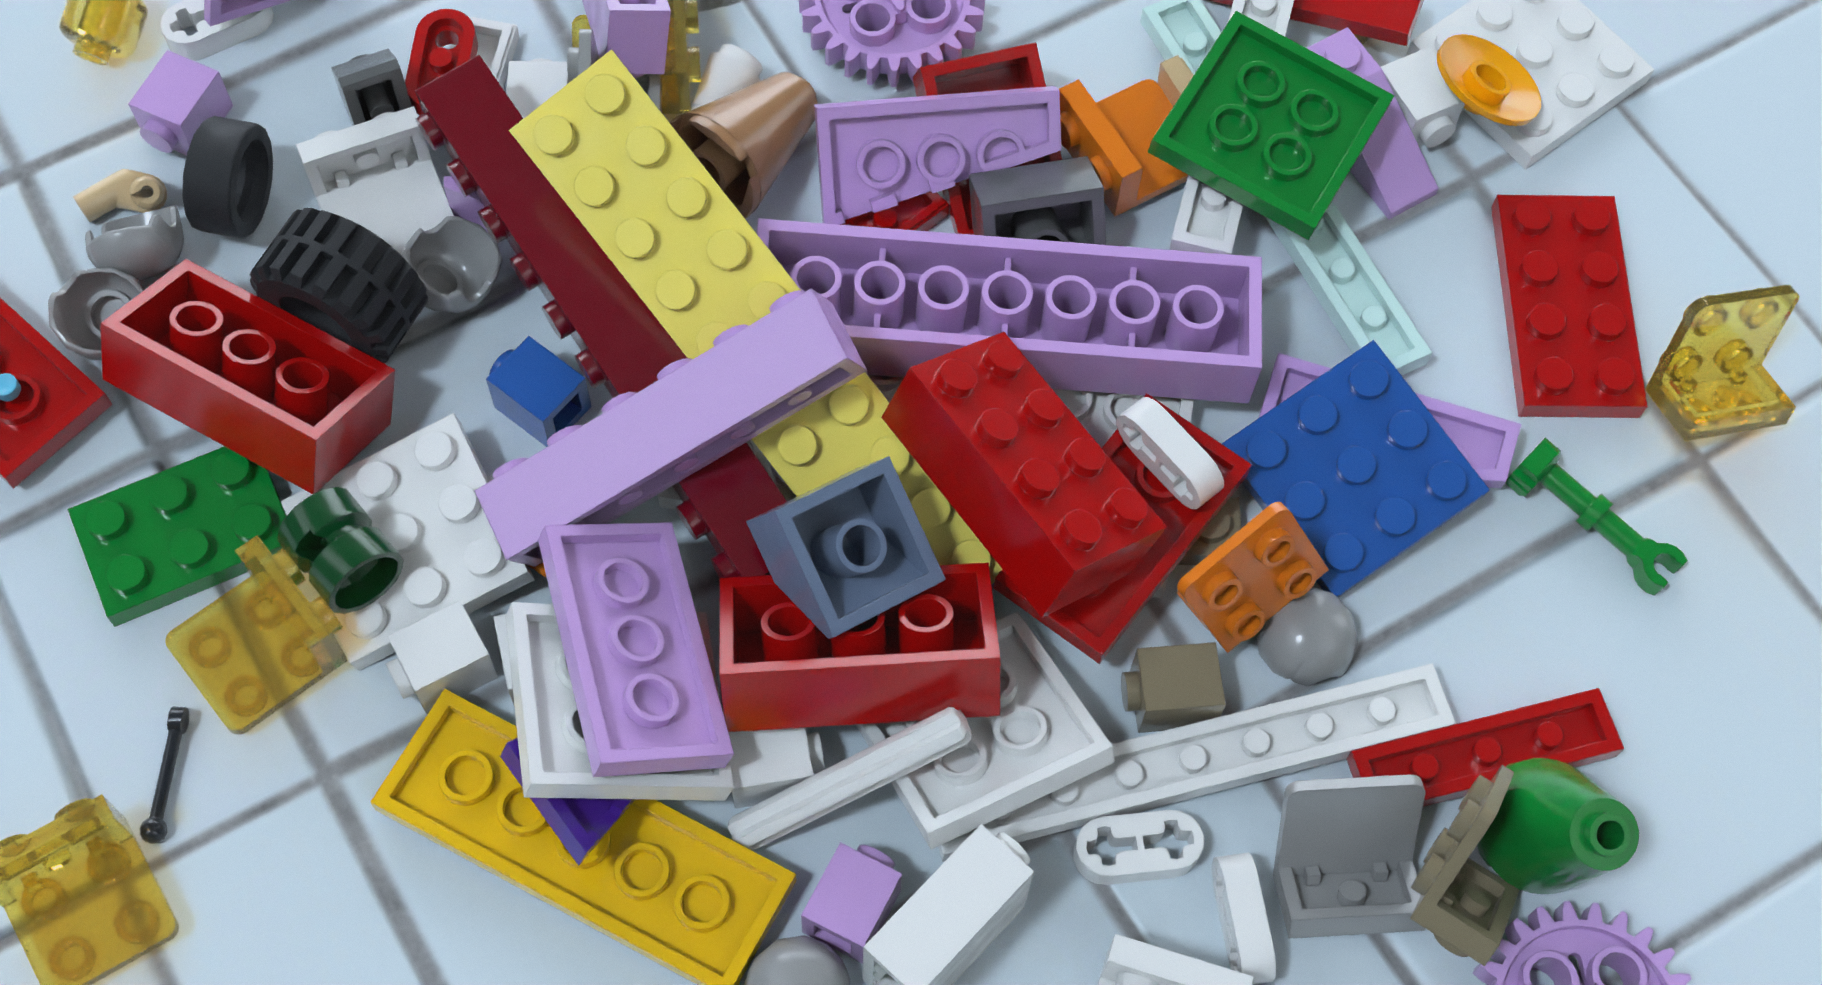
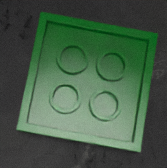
M1235 11L1154 135L1148 153L1309 241L1395 95L1244 14Z

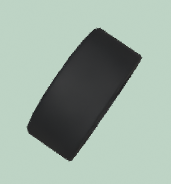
M212 116L204 120L196 130L187 151L182 189L185 215L192 228L202 232L242 239L254 233L267 207L273 176L272 145L264 127L253 122Z

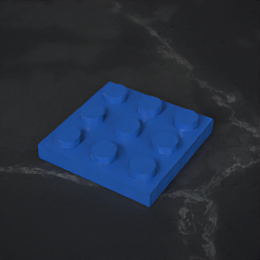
M1374 340L1222 443V445L1252 464L1247 477L1242 483L1262 510L1274 502H1281L1292 513L1329 569L1316 582L1322 590L1333 593L1338 598L1480 500L1490 491Z

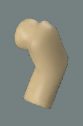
M121 169L74 195L73 199L86 219L92 222L115 208L139 213L158 210L164 206L167 200V190L164 183L151 174Z

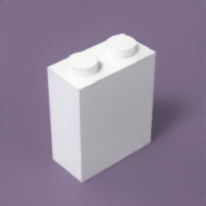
M980 824L863 947L862 980L867 985H953L1024 909L1034 871L1028 866L1031 860L1023 847L1006 833L999 832L995 836L984 825Z

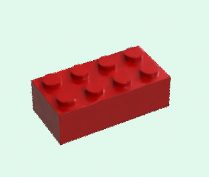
M188 259L183 260L100 323L102 376L104 381L311 494L318 492L391 424L395 381L394 368Z
M1005 332L910 367L881 417L1041 618L1131 574L1167 528L1165 523Z
M989 563L940 565L946 580L829 639L774 583L771 575L720 578L719 676L724 718L728 732L922 721L947 707L961 710L965 718L1000 716L1001 657Z

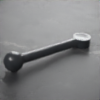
M173 706L168 714V736L150 816L142 822L139 828L142 840L150 844L161 842L167 834V825L163 818L182 734L187 731L189 725V710L186 707Z

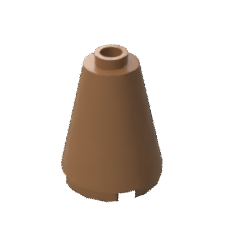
M780 72L681 114L669 123L742 216L747 219L758 208L815 121L814 104H818L816 93L808 81L790 72Z

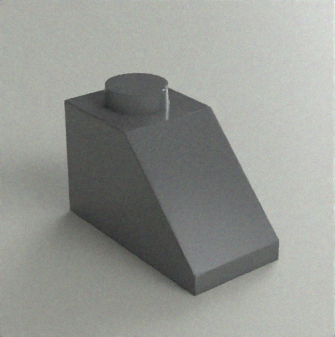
M389 49L370 55H359L348 62L331 67L352 126L372 120L374 117L385 112H397L412 107L400 65Z

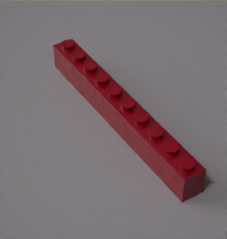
M480 55L415 90L424 113L415 118L422 134L434 151L444 146L453 160L446 164L454 182L465 197L475 192L484 208L477 212L488 233L497 244L505 239L508 241L516 253L509 260L517 276L528 291L537 286L549 302L542 306L548 322L561 340L568 335H571L581 350L580 353L574 355L575 360L594 389L604 384L613 398L627 392L638 393L658 381L657 374L664 367L675 361L687 358L509 130L519 123L523 117ZM744 443L672 486L683 502L676 506V510L687 530L695 540L705 535L717 552V555L710 560L720 578L771 575L746 521L787 502L747 443Z

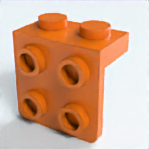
M1079 79L1059 88L1061 145L1067 149L1072 158L1088 156L1104 187V203L1114 217L1187 181L1188 174L1148 153L1154 135L1173 108L1156 81L1151 79L1142 80L1098 102L1094 101Z
M1274 502L1179 580L1177 584L1178 592L1176 593L1223 649L1229 653L1242 641L1254 637L1263 628L1265 622L1289 602L1305 595L1314 586L1316 580L1329 569L1292 513L1283 503Z

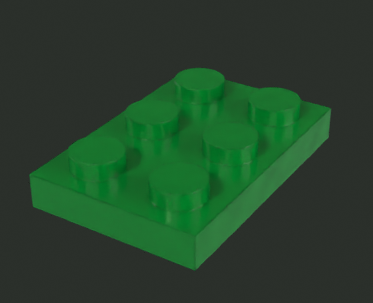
M225 446L67 509L106 616L114 627L289 556L278 542V530L287 515L269 471Z

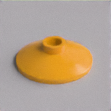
M1458 34L1447 38L1438 49L1437 64L1439 71L1453 93L1465 103L1464 108L1467 111L1509 126L1526 125L1540 112L1541 96L1535 81L1528 71L1501 47L1477 36Z

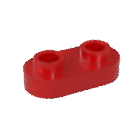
M455 9L435 10L424 16L416 27L405 84L412 107L414 106L418 115L424 113L415 90L477 56L478 40L474 24L461 11ZM449 44L456 45L452 49L443 48L444 46Z

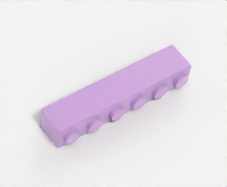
M812 288L806 292L803 290L790 292L777 299L770 306L769 310L771 313L749 326L745 324L737 325L719 334L713 341L714 347L694 359H681L667 365L657 374L658 381L638 393L627 392L612 398L602 407L603 414L585 425L569 426L554 433L547 440L548 447L530 458L514 459L498 467L493 472L494 479L476 489L475 493L506 560L536 567L543 562L538 539L545 525L608 524L866 372L867 369L832 302Z

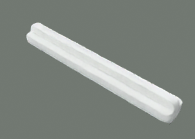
M947 707L732 816L728 822V830L732 840L754 851L968 744L972 738V733L967 719L961 710Z

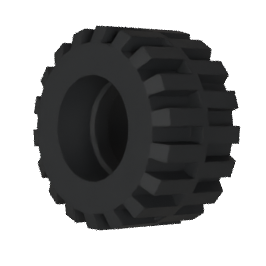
M314 208L297 209L292 213L249 274L251 276V286L258 297L384 364L389 360L428 302L427 289L411 265L391 245L370 230L347 218Z

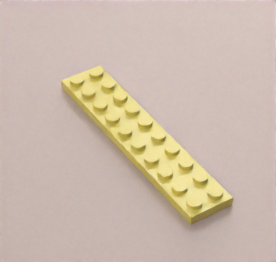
M612 49L509 130L687 358L694 359L713 348L714 339L727 329L743 324L749 326L771 313L769 310L770 306L777 299L790 292L800 290ZM866 372L752 438V441L796 497L856 468L889 456L939 565L988 562L991 585L994 583L995 577L1002 570L881 418L889 402Z

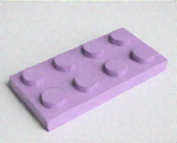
M672 522L545 525L538 542L593 777L725 768L733 757L734 752Z

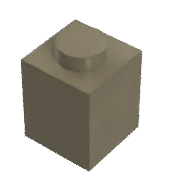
M1216 642L1137 648L1130 671L1122 672L1121 693L1125 711H1135L1138 733L1165 731L1221 716L1226 703Z

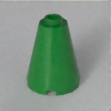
M1531 758L1506 766L1514 772V775L1495 819L1477 844V847L1485 863L1492 867L1507 883L1529 893L1555 894L1620 868L1632 858L1639 842V828L1634 815L1624 804L1582 772L1567 763L1548 758Z

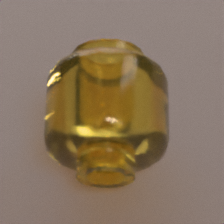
M67 0L59 21V29L67 40L75 44L72 52L76 56L95 64L108 65L110 57L127 58L135 52L148 16V9L143 0Z

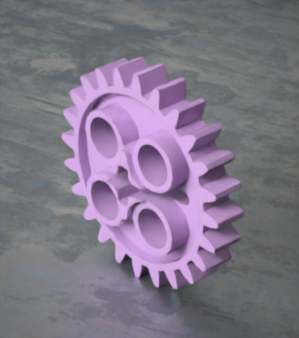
M799 0V13H802L803 32L811 33L812 50L825 48V64L831 66L842 59L845 60V77L848 78L854 75L860 68L866 70L868 85H872L880 73L887 74L891 87H897L900 74L908 73L913 81L912 77L920 67L941 63L944 59L946 61L960 59L962 48L973 50L976 32L982 31L985 0Z
M1564 901L1555 909L1553 919L1542 906L1537 907L1528 915L1529 926L1516 918L1505 929L1509 941L1502 939L1499 947L1491 957L1495 962L1488 961L1485 966L1479 964L1473 971V974L1487 985H1532L1530 980L1531 970H1539L1547 974L1553 980L1554 985H1604L1599 976L1600 965L1614 969L1621 977L1623 985H1686L1691 980L1690 974L1679 973L1669 975L1665 966L1675 954L1672 948L1664 949L1655 954L1647 948L1653 934V929L1650 927L1643 929L1633 937L1626 933L1628 924L1627 913L1622 911L1608 924H1605L1602 921V912L1599 904L1592 903L1583 911L1580 919H1578L1570 901ZM1569 956H1574L1578 960L1580 968L1578 974L1575 966L1568 959Z

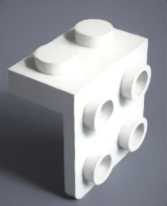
M414 106L397 112H385L374 117L372 120L338 131H326L313 139L296 144L320 210L342 216L365 227L382 238L401 255L405 250L407 242L419 228H422L424 231L430 230L441 223L445 217L454 216L432 162L426 139L415 120L418 115Z

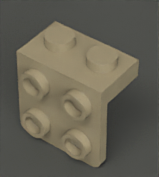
M1501 765L1491 781L1482 775L1476 778L1458 807L1459 813L1449 829L1444 827L1423 860L1425 864L1411 885V889L1421 895L1410 919L1432 932L1438 943L1449 952L1460 957L1469 956L1483 966L1487 964L1500 945L1519 893V889L1469 858L1495 819L1514 775V772L1504 765Z

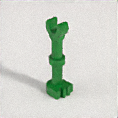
M1545 437L1507 478L1505 484L1519 496L1526 497L1540 482L1579 516L1575 521L1586 531L1594 528L1623 553L1628 564L1633 568V575L1637 585L1646 593L1655 596L1668 584V581L1657 573L1654 568V562L1662 564L1668 571L1674 574L1688 561L1684 553L1674 545L1657 543L1650 538H1643L1609 509L1613 505L1609 499L1602 493L1596 498L1557 464L1560 459L1561 450Z

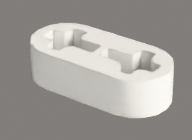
M183 0L166 10L162 15L160 27L171 52L195 61L263 33L271 25L274 12L272 7L210 27L204 19V0ZM194 26L198 32L187 36L183 30Z
M1143 397L1116 418V426L1125 444L1183 505L1190 509H1198L1224 488L1222 473L1214 460L1155 400Z
M1177 810L1102 816L1090 820L1082 827L1074 845L1073 859L1077 870L1082 876L1095 884L1111 885L1176 878L1187 874L1194 868L1204 848V835L1200 825L1192 816ZM1165 829L1173 830L1176 840H1187L1188 845L1183 847L1179 859L1170 858L1167 848L1145 849L1144 845L1160 842ZM1098 836H1107L1111 847L1132 846L1133 849L1116 853L1111 866L1103 865L1100 855L1088 854L1087 851L1094 848Z
M1249 852L1215 857L1212 862L1213 886L1231 970L1253 976L1252 984L1274 981L1276 977L1275 951L1254 859Z

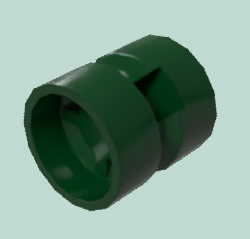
M333 487L323 489L308 496L290 511L279 527L278 542L303 573H309V582L334 613L346 614L370 605L391 588L403 570L404 559L380 529L372 527L371 518L346 488Z

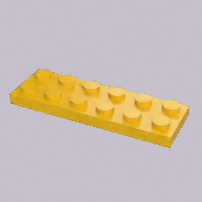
M444 688L370 801L374 809L697 985H739L797 881L796 874L657 800L635 799L578 866L532 800L524 798L522 786L500 757L506 743L518 737L517 726Z

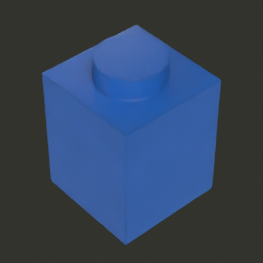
M530 336L515 350L510 349L501 354L494 362L489 376L486 378L494 408L545 447H548L547 440L554 433L575 425L592 407L586 378Z

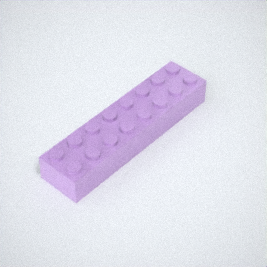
M758 218L756 234L800 290L806 292L812 288L832 302L867 369V375L905 377L907 371L912 366L1001 332L1007 334L1052 389L1145 396L1147 393L1155 397L1249 404L1262 370V257Z

